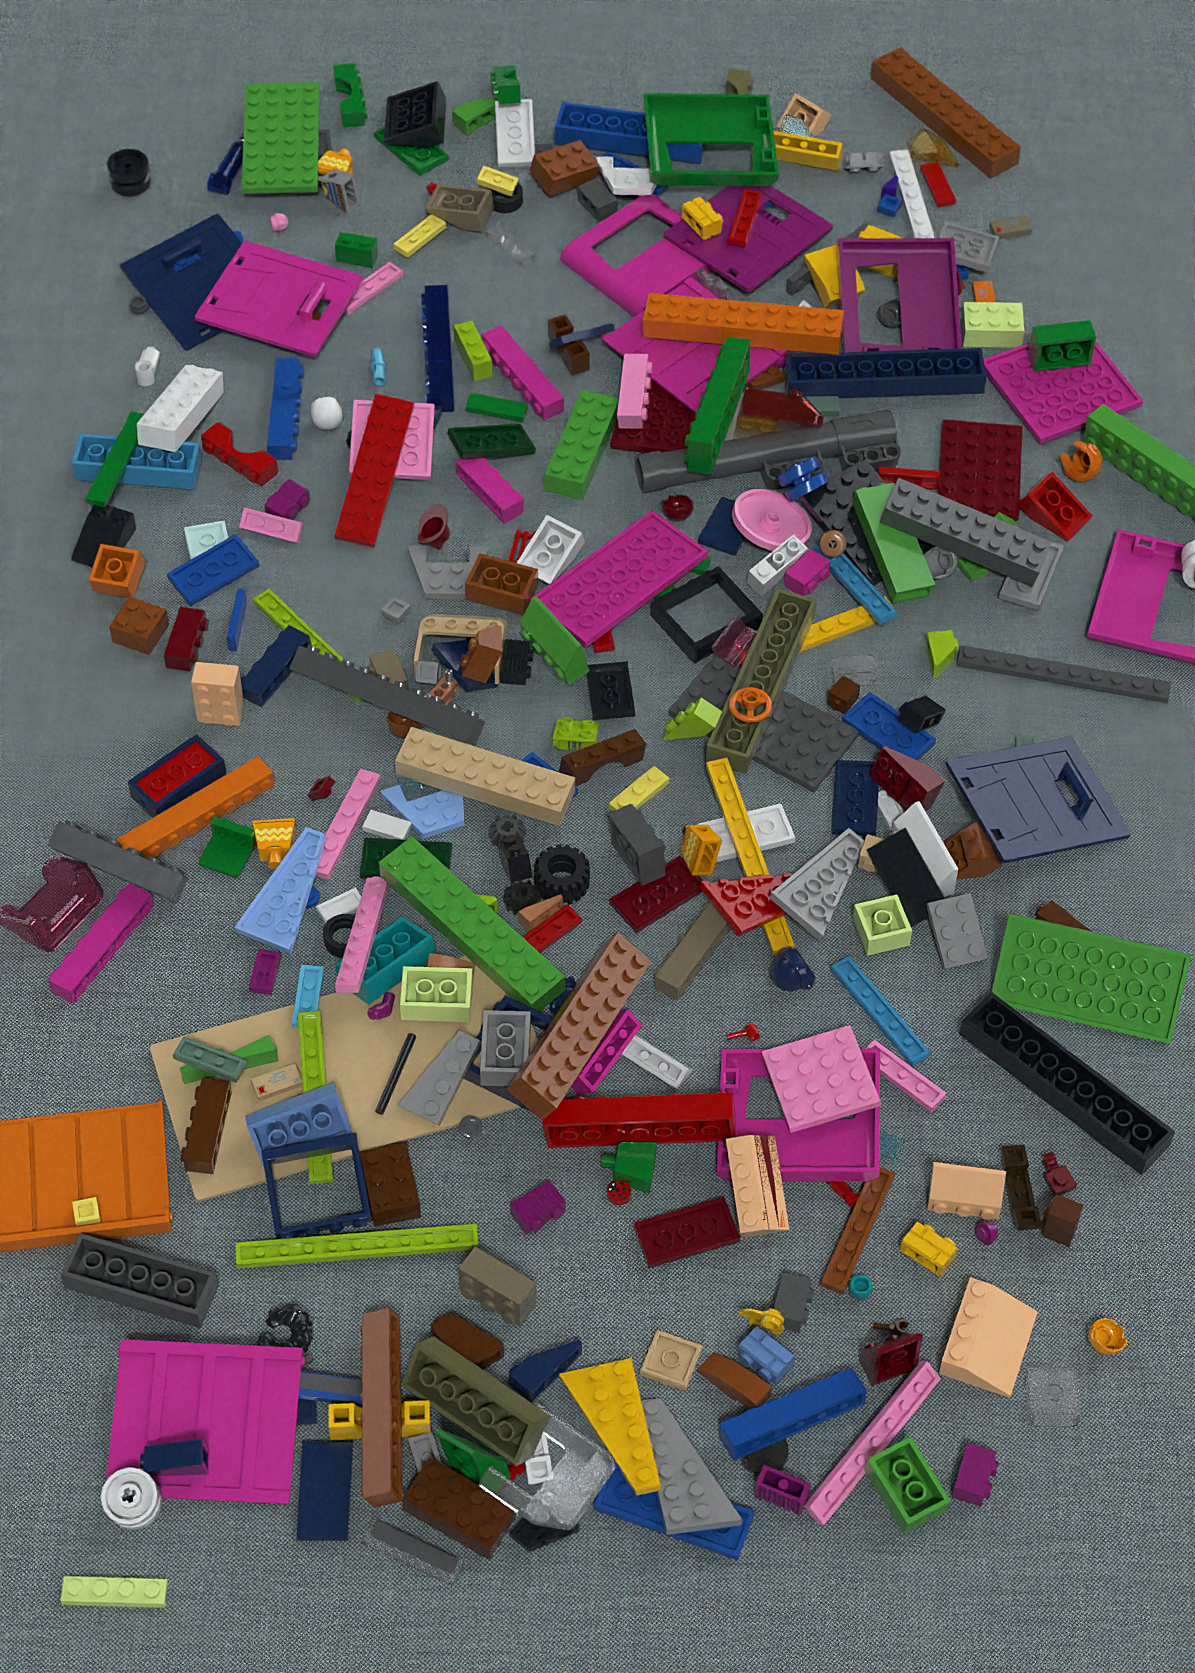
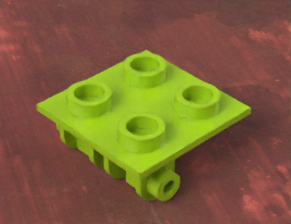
M571 718L557 719L553 734V747H557L558 750H568V743L570 741V751L573 749V742H576V751H578L580 742L581 749L596 744L600 722H594L589 719L583 721Z

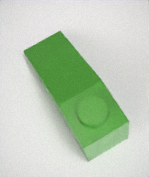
M493 97L470 101L452 110L453 125L466 136L496 119L495 100L498 99Z

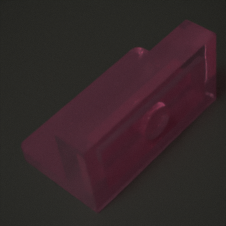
M735 616L712 645L711 649L717 657L733 667H737L749 652L757 631L745 626L742 620Z

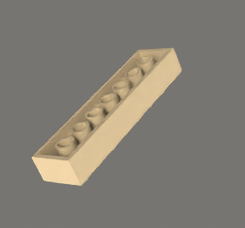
M414 727L410 728L395 760L396 776L557 826H561L575 793V777Z

